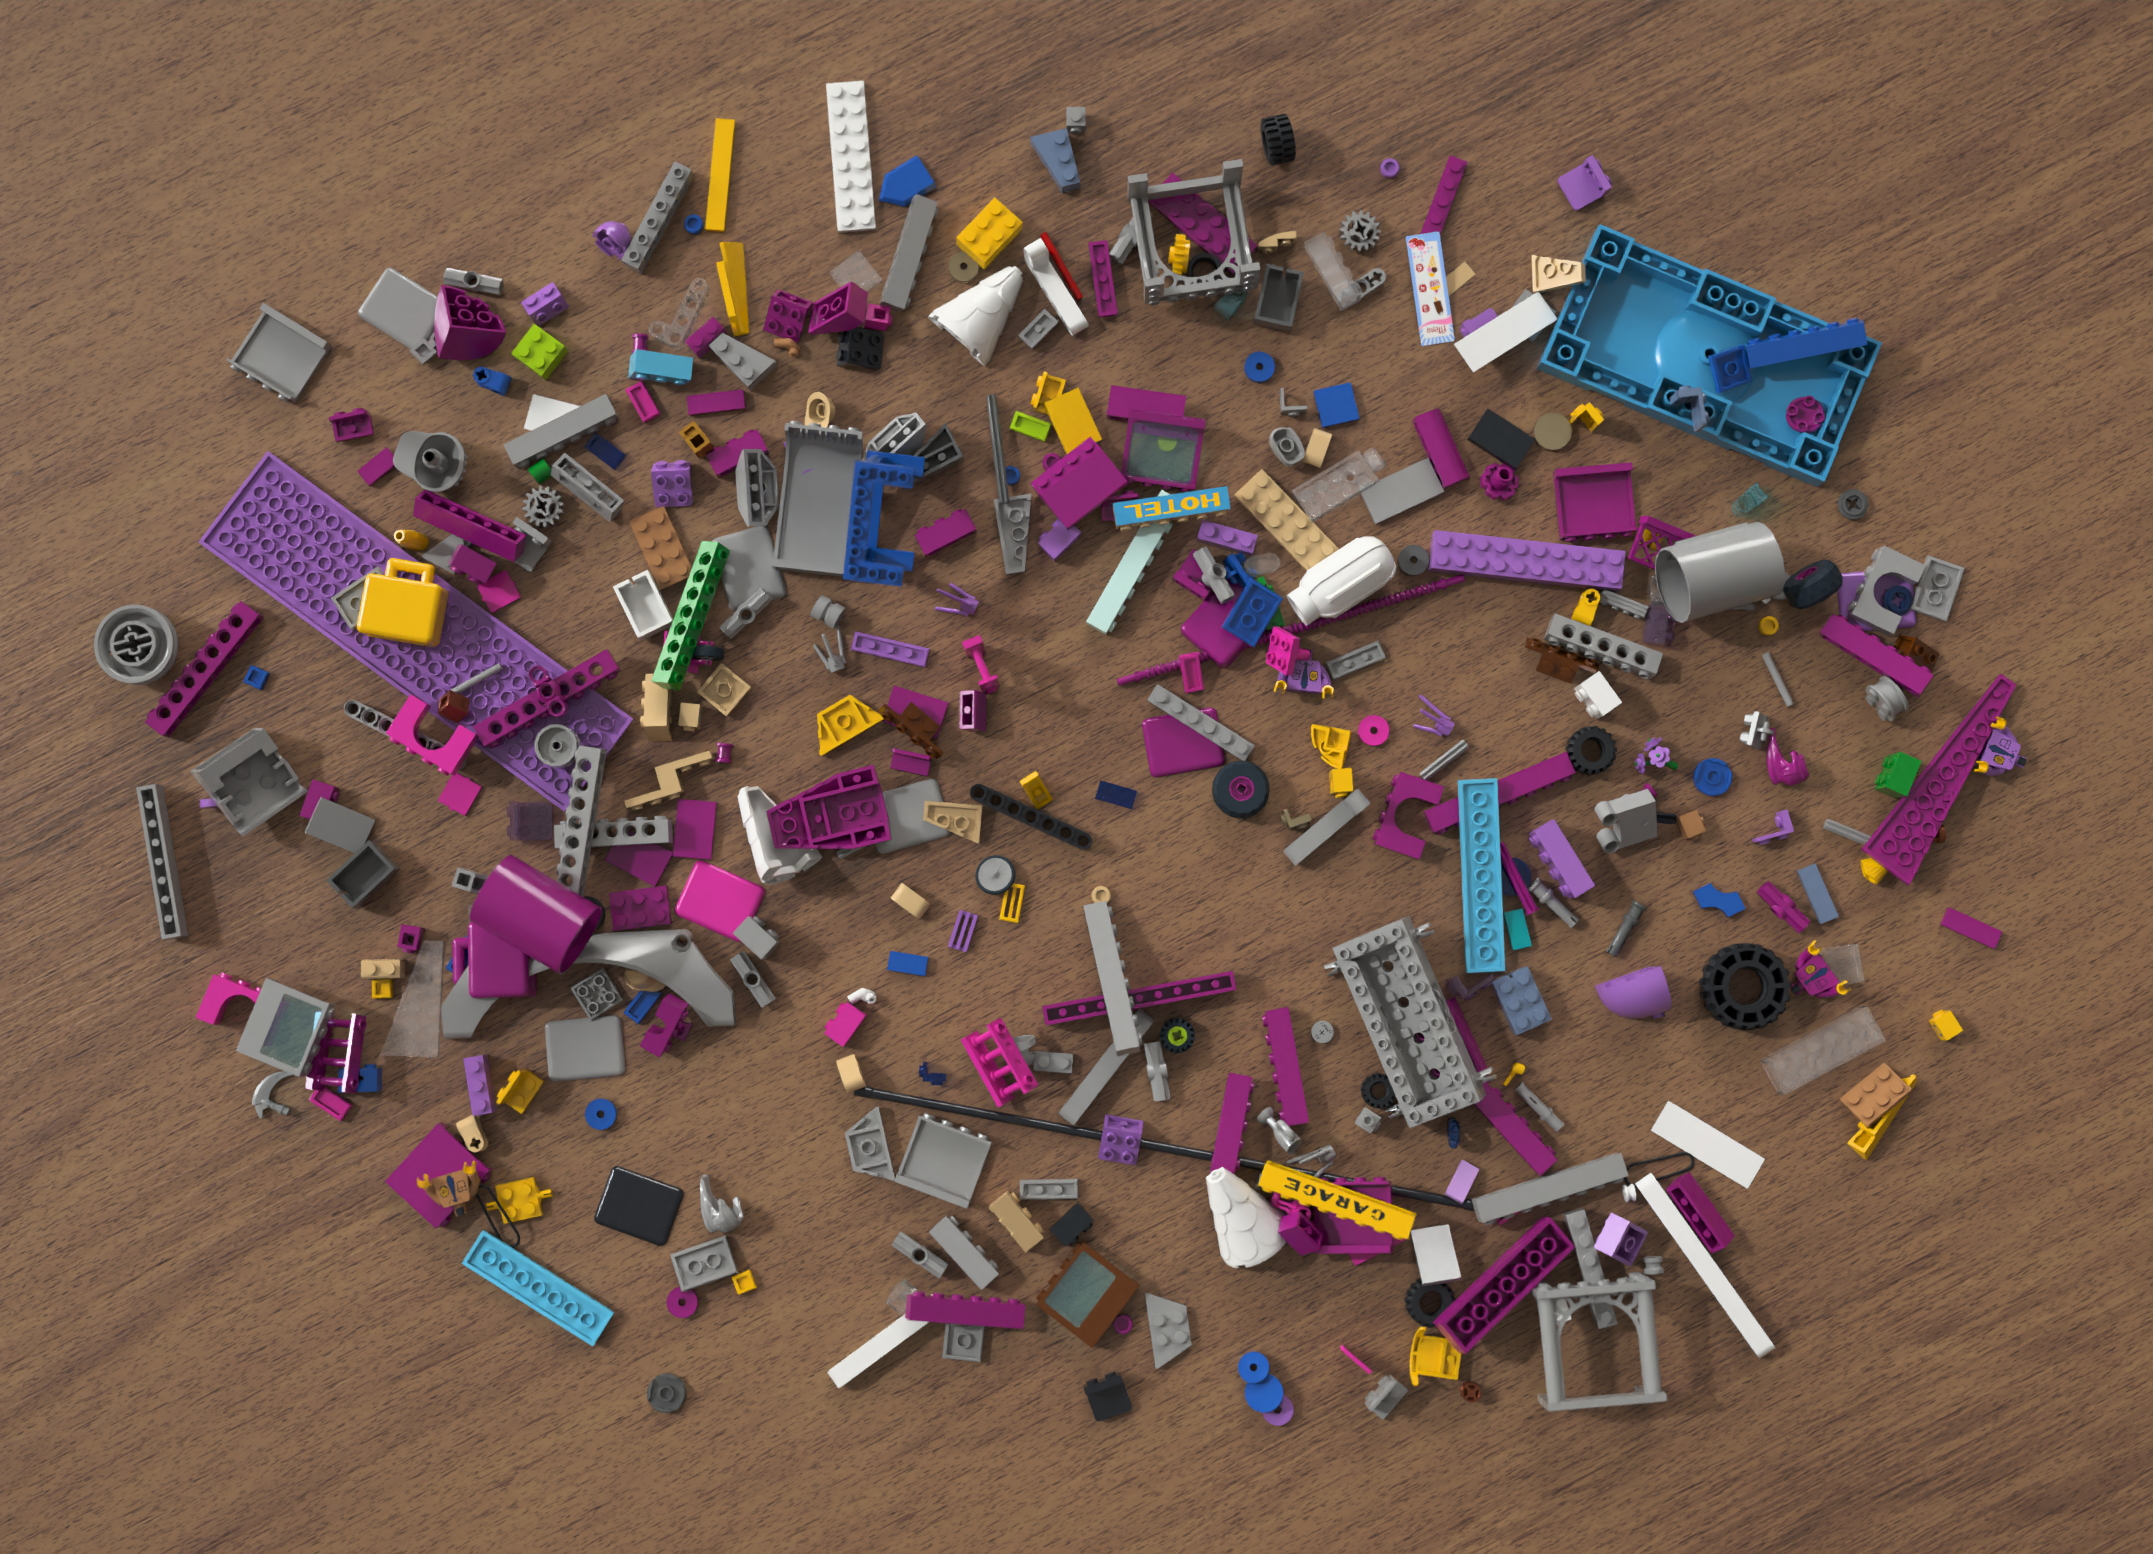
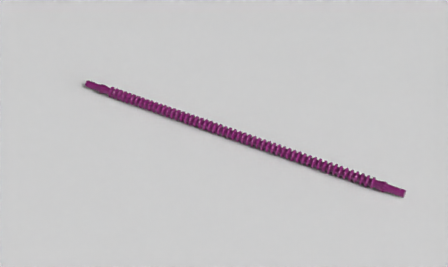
M1462 574L1446 580L1445 578L1440 579L1436 583L1432 581L1430 585L1426 583L1425 586L1420 585V588L1415 586V589L1410 588L1409 591L1405 589L1403 593L1399 591V594L1394 593L1393 596L1389 594L1388 597L1383 596V599L1379 597L1377 601L1373 599V602L1367 601V604L1364 602L1362 605L1357 604V607L1353 606L1336 618L1320 617L1309 625L1299 621V624L1296 625L1294 623L1293 626L1289 624L1287 628L1283 626V629L1291 634H1299V631L1303 633L1304 630L1309 631V628L1314 630L1315 626L1319 628L1320 625L1325 626L1326 623L1330 625V622L1335 623L1336 620L1340 622L1342 618L1346 620V617L1351 618L1352 615L1356 617L1357 614L1362 615V612L1367 614L1368 610L1372 612L1373 609L1378 610L1379 607L1383 609V606L1388 607L1389 604L1393 606L1395 602L1399 604V601L1404 602L1405 599L1409 601L1410 598L1415 599V596L1419 598L1420 595L1431 594V591L1436 593V590H1445L1449 586L1465 582V578ZM1267 631V634L1263 633L1257 644L1260 646L1263 642L1267 644V641H1270L1272 632ZM1246 643L1242 649L1246 650V647L1250 649L1251 646ZM1198 652L1201 663L1204 660L1209 661L1210 657L1207 653ZM1177 658V661L1172 660L1171 663L1167 661V664L1161 663V666L1156 665L1155 668L1151 666V669L1145 668L1144 671H1135L1134 674L1116 679L1117 684L1121 686L1134 681L1140 682L1147 677L1150 679L1151 676L1155 678L1157 674L1161 676V673L1166 674L1167 671L1170 673L1172 670L1177 671V668L1181 669L1180 660Z

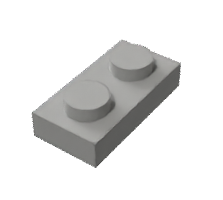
M1044 309L1018 337L1033 350L1058 324V321Z
M1035 1051L1033 1070L1072 1073L1073 1054Z

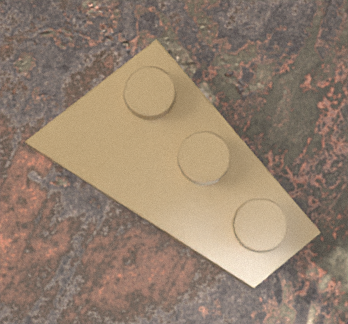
M1532 255L1533 292L1541 293L1586 283L1585 264Z
M924 800V821L979 844L982 805Z

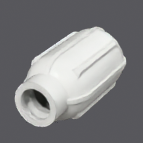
M1372 536L1356 538L1308 569L1302 577L1299 587L1287 594V599L1305 625H1309L1319 617L1336 618L1384 587L1396 573L1394 558L1380 539Z

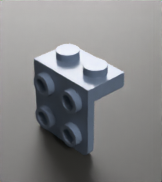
M1682 386L1670 397L1671 405L1690 403L1694 432H1699L1706 426L1709 416L1708 412L1704 409L1706 396L1702 392L1701 387L1691 388V386Z

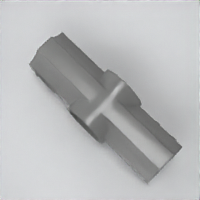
M1133 218L1129 224L1127 223L1119 235V240L1109 254L1118 263L1123 264L1132 249L1138 245Z
M446 268L443 276L444 285L498 296L503 291V279L477 274L474 271L466 272ZM473 278H477V283L470 285V281Z
M1207 546L1196 551L1193 556L1203 572V583L1210 588L1212 587L1221 604L1232 600L1235 594L1225 579V568L1215 562Z
M760 587L746 602L741 603L737 607V610L719 626L720 629L732 639L747 624L753 622L755 616L773 599ZM744 610L751 611L750 615L746 617L742 616L741 613Z
M745 951L730 959L742 977L744 984L750 989L761 1008L776 999L763 980L761 973L758 972ZM751 974H755L758 977V981L754 985L748 981Z
M1161 1042L1144 1044L1147 1058L1146 1067L1149 1081H1151L1154 1102L1170 1099L1167 1082L1168 1073L1166 1062L1163 1059Z
M900 1231L891 1245L912 1259L914 1263L919 1264L938 1278L941 1277L949 1265L929 1251L926 1246L919 1244L902 1231ZM923 1250L925 1258L922 1260L917 1259L915 1251Z

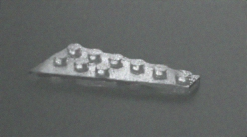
M423 941L415 967L409 977L407 988L403 993L393 1019L390 1032H388L387 1040L379 1056L439 1057L445 941Z

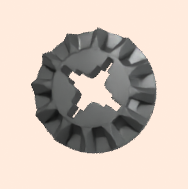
M1856 489L1843 492L1837 502L1838 511L1843 517L1850 520L1861 518L1868 510L1867 497L1863 492ZM1857 499L1855 501V506L1857 507V509L1852 508L1848 510L1850 506L1848 501L1852 502L1853 500Z

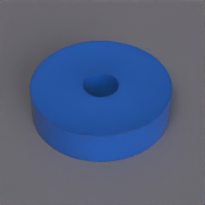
M1265 352L1252 353L1247 357L1244 364L1245 375L1255 383L1268 381L1275 369L1272 357ZM1256 365H1262L1263 369L1257 370Z
M596 1099L588 1104L585 1110V1118L592 1128L597 1130L607 1129L616 1121L617 1109L608 1099ZM600 1110L604 1112V1117L602 1118L598 1116Z
M1248 1352L1240 1359L1238 1371L1247 1383L1259 1384L1268 1377L1270 1364L1263 1354ZM1252 1365H1257L1256 1371H1251Z

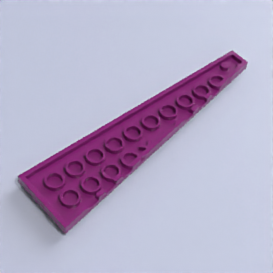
M2001 673L1914 781L1908 796L1902 797L1861 848L1862 852L1907 886L1910 885L1921 861L1937 835L1983 745L1993 729L1991 723H1996L1997 719L1995 717H2000L2003 708L2016 687V684Z

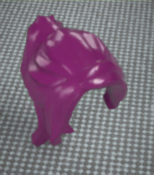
M1770 728L1774 733L1773 735H1768L1766 764L1773 785L1784 783L1786 786H1793L1806 781L1809 773L1803 755L1792 751L1790 753L1792 756L1791 763L1783 759L1781 750L1776 742L1775 728Z

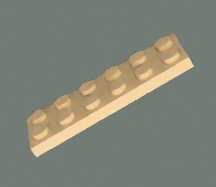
M1263 469L1234 494V497L1306 572L1339 550Z

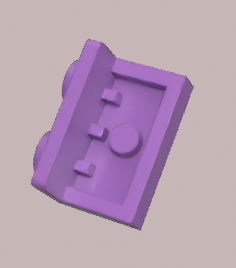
M553 282L521 302L530 318L538 327L569 307Z

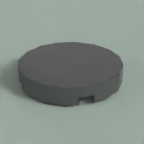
M662 1373L656 1376L650 1382L647 1389L648 1401L655 1410L661 1413H671L677 1410L686 1398V1387L683 1380L672 1373Z

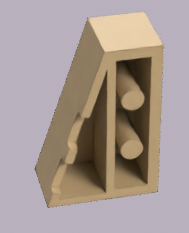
M1006 1191L990 1204L989 1209L1000 1219V1223L1007 1228L1011 1236L1027 1252L1044 1238L1042 1234L1044 1230L1038 1222L1036 1224L1033 1223L1030 1219L1032 1214L1026 1207L1022 1209L1018 1204L1020 1199L1014 1192L1010 1194L1009 1191Z

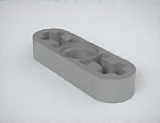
M1375 268L1342 289L1337 296L1338 305L1342 308H1348L1382 286L1386 279L1385 272L1382 269ZM1374 274L1377 276L1381 275L1380 282H1378V280L1373 281L1371 283V288L1369 281L1373 279ZM1357 284H1364L1367 290L1364 293H1359L1356 290ZM1353 291L1354 295L1349 298L1348 303L1347 301H1341L1343 294L1348 296Z

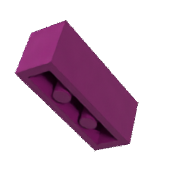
M749 430L743 434V437L739 439L733 438L727 441V445L721 448L719 446L714 447L706 455L718 478L736 470L743 449H762L765 455L769 454L758 430Z
M966 509L955 510L951 513V517L947 519L942 517L934 522L935 525L929 528L924 526L917 530L915 537L926 558L977 532Z

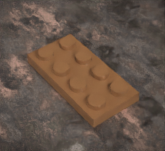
M664 506L629 521L660 591L689 578L692 566Z

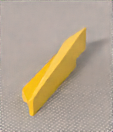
M720 242L724 261L716 262L728 318L732 326L733 335L737 337L749 333L744 245L739 242Z
M1915 1075L1902 1079L1911 1089L1917 1083ZM1907 1097L1868 1129L1859 1122L1858 1128L1860 1130L1849 1140L1848 1145L1863 1159L1867 1160Z

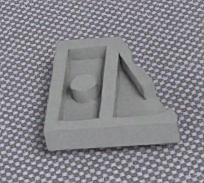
M452 534L424 553L422 558L456 575L454 571L450 570L451 566L448 565V562L458 544L471 548L472 543Z

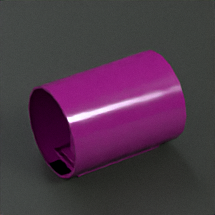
M510 854L496 866L479 891L470 912V921L555 972L563 974L576 961L597 927L602 908Z

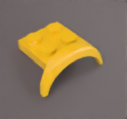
M1426 1327L1418 1328L1413 1337L1409 1362L1410 1378L1413 1385H1419L1418 1374L1458 1380L1461 1353L1457 1352L1445 1337L1424 1335Z

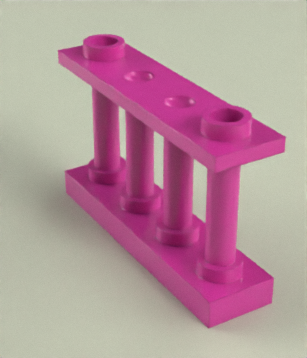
M980 635L963 641L962 645L967 658L972 657V660H975L983 680L978 682L981 692H986L987 695L996 692L997 687H1000L997 675L990 676L982 657L985 648Z
M1001 1017L986 1025L989 1031L980 1035L977 1030L961 1039L997 1107L1014 1099L1015 1097L1012 1093L1022 1089L1025 1094L1039 1086ZM993 1037L998 1048L989 1052L984 1042ZM1003 1055L1008 1065L999 1069L994 1059ZM1012 1072L1017 1082L1008 1086L1003 1076Z

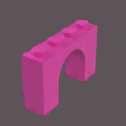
M410 694L385 734L389 735V740L399 746L400 743L405 745V750L414 756L417 753L423 756L421 760L430 766L433 763L439 766L438 771L447 776L449 773L456 775L477 742L478 735L459 724L445 746L436 750L426 749L419 741L418 728L431 706Z
M223 972L220 975H213L195 1018L212 1025H219L228 1003L233 998L244 995L256 1003L262 988L256 987L254 989L249 987L250 983L240 979L238 982L234 981L231 975ZM285 997L281 1001L264 1046H273L290 1005L289 1002L285 1001Z

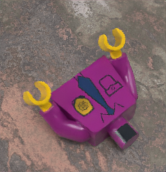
M1813 941L1799 955L1795 964V975L1799 980L1791 985L1792 991L1796 996L1804 990H1807L1810 996L1814 995L1817 998H1831L1851 991V988L1846 990L1843 987L1847 981L1840 983L1819 954L1823 947H1820V949L1814 947L1817 941Z

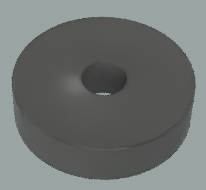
M1418 545L1405 547L1398 556V566L1408 576L1420 575L1426 570L1429 563L1427 552ZM1410 558H1416L1417 562L1415 564L1411 563Z

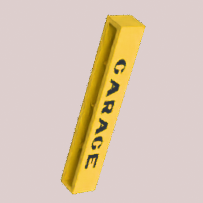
M1269 1160L1265 1163L1258 1184L1266 1192L1273 1193L1275 1191L1280 1193V1196L1285 1199L1291 1200L1294 1198L1299 1200V1203L1302 1205L1316 1206L1321 1212L1329 1213L1330 1211L1336 1213V1216L1341 1219L1347 1220L1350 1218L1355 1220V1223L1360 1226L1369 1225L1374 1227V1230L1377 1232H1389L1393 1234L1394 1238L1399 1240L1408 1239L1417 1214Z

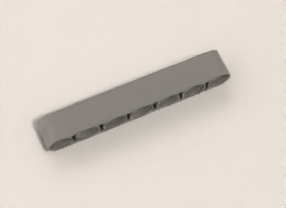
M349 700L344 705V712L347 716L383 734L387 732L385 730L386 723L394 721L393 718L355 700ZM354 705H358V712L356 714L351 712ZM374 713L376 718L374 722L369 723L368 717ZM418 732L419 741L422 739L426 740V749L436 750L439 747L445 746ZM467 758L464 760L459 770L465 768V766L467 765Z
M1139 1008L1134 1014L1137 1016L1139 1025L1135 1029L1136 1033H1140L1142 1038L1154 1022V1019ZM1113 1041L1058 1114L1074 1125L1128 1054L1117 1056Z

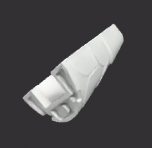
M1008 266L980 281L975 287L959 294L957 298L935 309L928 316V319L941 330L943 328L970 350L971 356L985 367L992 357L999 336L1003 332L1009 312L1013 310L1023 282L1022 272L1015 266Z
M746 786L739 791L738 802L743 826L746 828L756 869L763 884L773 885L795 877V873H799L802 869L806 871L822 858L817 849H775L766 811L777 805L758 786Z
M1224 1167L1214 1170L1206 1177L1210 1208L1213 1211L1220 1254L1228 1266L1239 1268V1265H1245L1247 1268L1257 1265L1272 1257L1284 1246L1286 1241L1278 1233L1281 1217L1286 1216V1213L1273 1207L1265 1197L1251 1189L1246 1182Z

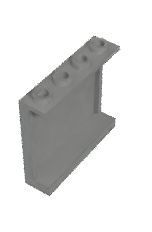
M263 303L259 308L262 314L232 360L229 358L226 360L231 363L230 368L238 373L244 371L247 373L246 377L254 383L260 381L263 383L262 387L271 393L276 391L279 393L278 397L288 403L291 400L296 403L332 346L327 341Z
M928 1113L919 1115L894 1182L967 1209L992 1141L989 1140L987 1135L978 1133V1136L971 1134V1130L962 1126H960V1129L952 1127V1122L943 1119L942 1122L934 1120L935 1116Z

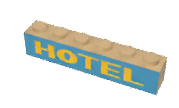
M1227 486L1113 503L1116 529L1120 528L1121 531L1131 530L1132 526L1147 528L1152 523L1167 525L1173 520L1186 522L1189 521V518L1193 517L1201 520L1213 514L1216 517L1226 516L1227 512H1230L1231 509Z

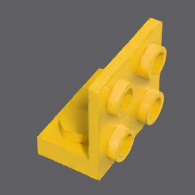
M520 1069L517 1072L513 1071L508 1078L509 1084L507 1087H503L497 1094L499 1099L496 1103L499 1105L506 1103L523 1114L545 1081L527 1069Z

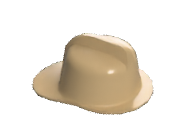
M814 392L808 398L805 425L817 423L821 427L828 428L829 422L834 418L836 411L834 403L825 394Z
M629 968L625 970L624 980L631 989L655 992L666 986L658 980Z

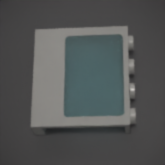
M266 978L236 1051L295 1076L306 1077L312 1069L313 1065L311 1063L314 1056L320 1050L319 1043L321 1038H324L328 1028L326 1026L335 1014L334 1007L336 1004L324 1002L280 984V981L273 978Z

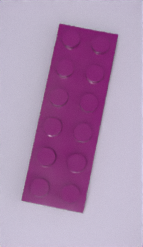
M1172 172L1162 184L1180 182L1182 180ZM1193 193L1148 200V203L1204 252L1217 257L1221 265L1224 263L1231 246L1228 220L1201 196ZM1248 238L1252 254L1256 250L1257 245ZM1235 258L1231 259L1230 263L1234 264ZM1225 268L1231 275L1235 273L1232 269Z

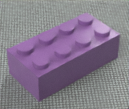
M1554 819L1547 821L1528 833L1530 836L1528 838L1529 842L1534 848L1537 847L1540 854L1538 856L1543 864L1547 863L1550 870L1548 872L1554 881L1557 880L1560 884L1559 890L1564 897L1567 896L1568 899L1576 898L1595 886Z

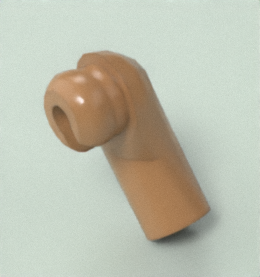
M791 338L774 339L775 348H787L790 357H798L800 347Z

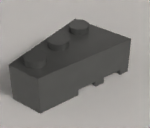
M946 423L914 455L925 457L923 477L914 476L913 486L964 461V457Z

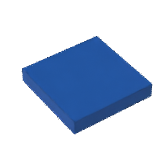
M1744 344L1708 356L1717 393L1725 392L1752 381Z
M1351 382L1313 391L1322 428L1359 420Z

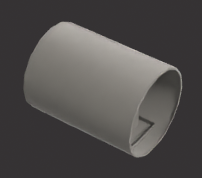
M1746 522L1678 541L1672 546L1661 548L1655 559V575L1661 599L1668 613L1674 620L1680 623L1775 597L1781 594L1785 582L1784 562L1779 545L1767 526L1759 522L1751 524Z

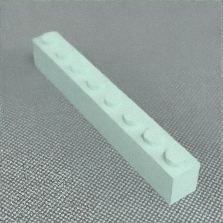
M1161 490L1158 496H1165L1170 494ZM1171 521L1167 525L1152 523L1150 527L1139 528L1088 617L1087 625L1105 635L1108 631H1113L1117 624L1114 621L1117 615L1121 616L1124 612L1126 599L1132 598L1135 592L1134 585L1136 582L1140 583L1145 573L1142 571L1146 565L1148 567L1151 565L1154 556H1152L1154 550L1160 549L1164 542L1161 539L1164 533L1168 534L1173 526Z

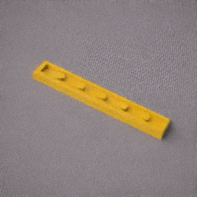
M716 118L706 231L725 232L735 132V120Z

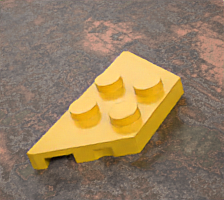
M848 695L817 714L820 756L829 753L883 721L884 718L852 695Z

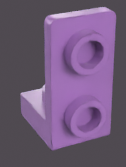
M1788 809L1775 812V823L1778 828L1780 827L1781 831L1754 838L1752 842H1759V845L1771 842L1770 838L1777 837L1778 840L1789 837L1788 833L1794 832Z

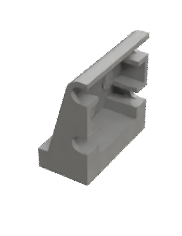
M253 728L190 771L242 836L308 792L307 789L301 786L298 776L286 759L282 758L278 753L277 746L264 728Z

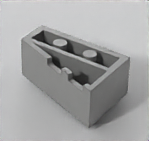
M724 333L709 345L711 351L749 391L755 388L778 366L775 360Z

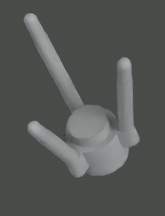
M837 625V637L840 657L838 654L833 655L825 634H822V638L830 656L826 659L816 644L813 645L824 662L826 669H830L831 673L844 669V663H847L844 657L842 634L839 625Z
M1327 1145L1313 1152L1288 1160L1287 1164L1298 1161L1299 1164H1303L1318 1158L1321 1164L1325 1163L1314 1175V1177L1318 1178L1328 1167L1334 1165L1332 1160L1337 1157L1331 1145Z

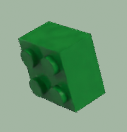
M1902 752L1886 756L1882 763V767H1884L1882 773L1878 774L1875 779L1876 787L1874 790L1895 799L1907 797L1922 761Z

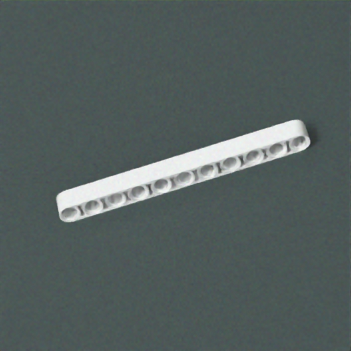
M1652 1173L1636 1182L1635 1185L1758 1358H1762L1775 1349L1771 1340Z

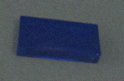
M596 432L584 446V448L613 470H616L626 457L623 452Z
M1100 780L1095 799L1132 810L1137 791Z

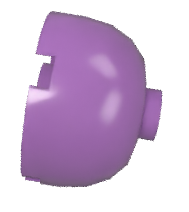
M614 221L602 223L592 235L593 238L596 237L595 243L601 251L610 257L613 256L612 254L618 256L616 259L623 258L632 241L628 228L623 223Z

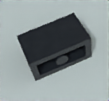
M1076 1202L1049 1230L1065 1247L1068 1244L1072 1246L1079 1239L1078 1235L1082 1231L1086 1233L1093 1226L1091 1222L1094 1218L1079 1202Z

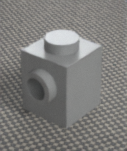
M1067 107L1066 128L1068 133H1085V107Z

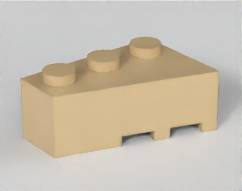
M646 674L645 681H642V691L645 692V698L641 699V707L644 710V716H641L640 719L641 727H644L649 742L672 741V735L669 731L670 723H672V717H670L672 690L663 689L651 681L653 674Z

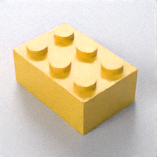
M994 197L956 237V245L976 261L980 267L985 269L1022 230L1023 222Z

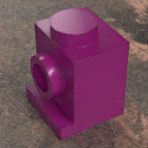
M401 924L397 947L403 948L402 952L414 954L415 950L420 951L425 928ZM411 936L415 937L413 943L409 941Z

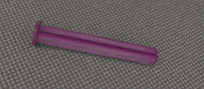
M1500 842L1501 862L1527 911V916L1540 908L1536 907L1505 844Z

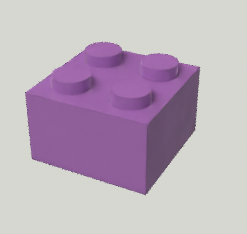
M1611 1213L1605 1221L1601 1234L1596 1239L1594 1248L1631 1267L1648 1232Z

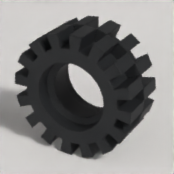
M1381 1073L1371 1074L1362 1082L1361 1096L1369 1106L1382 1109L1394 1102L1396 1095L1387 1075ZM1381 1083L1385 1086L1386 1093L1382 1098H1375L1372 1095L1371 1089L1373 1085Z

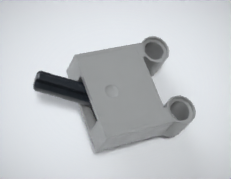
M1648 789L1630 795L1624 794L1621 798L1611 801H1602L1595 807V813L1601 823L1607 827L1613 825V830L1604 828L1596 836L1603 850L1609 854L1616 852L1620 848L1657 837V823L1672 825L1677 822L1675 814L1656 812V801Z

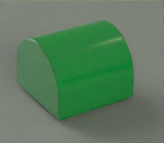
M544 458L528 468V471L539 485L552 477V469Z

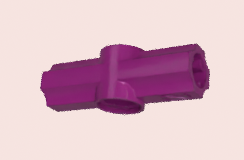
M1770 881L1765 882L1757 890L1756 893L1770 906V910L1778 918L1788 923L1797 933L1804 930L1811 922L1796 908L1794 901L1787 895L1782 894Z

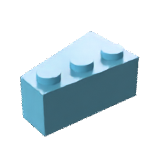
M636 349L630 356L628 379L650 380L660 383L674 382L675 385L684 386L685 383L688 384L691 381L693 358Z

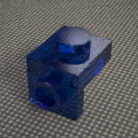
M924 1061L923 1066H919V1077H923V1082H931V1085H943V1082L947 1081V1073H928V1061Z

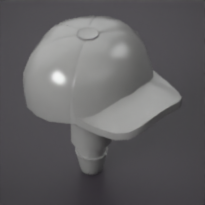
M409 431L400 437L393 457V464L400 472L414 479L423 489L429 492L442 493L454 486H458V482L463 480V474L466 473L465 466L467 465L466 459L468 455L465 453L461 442L450 434L444 432L425 433Z

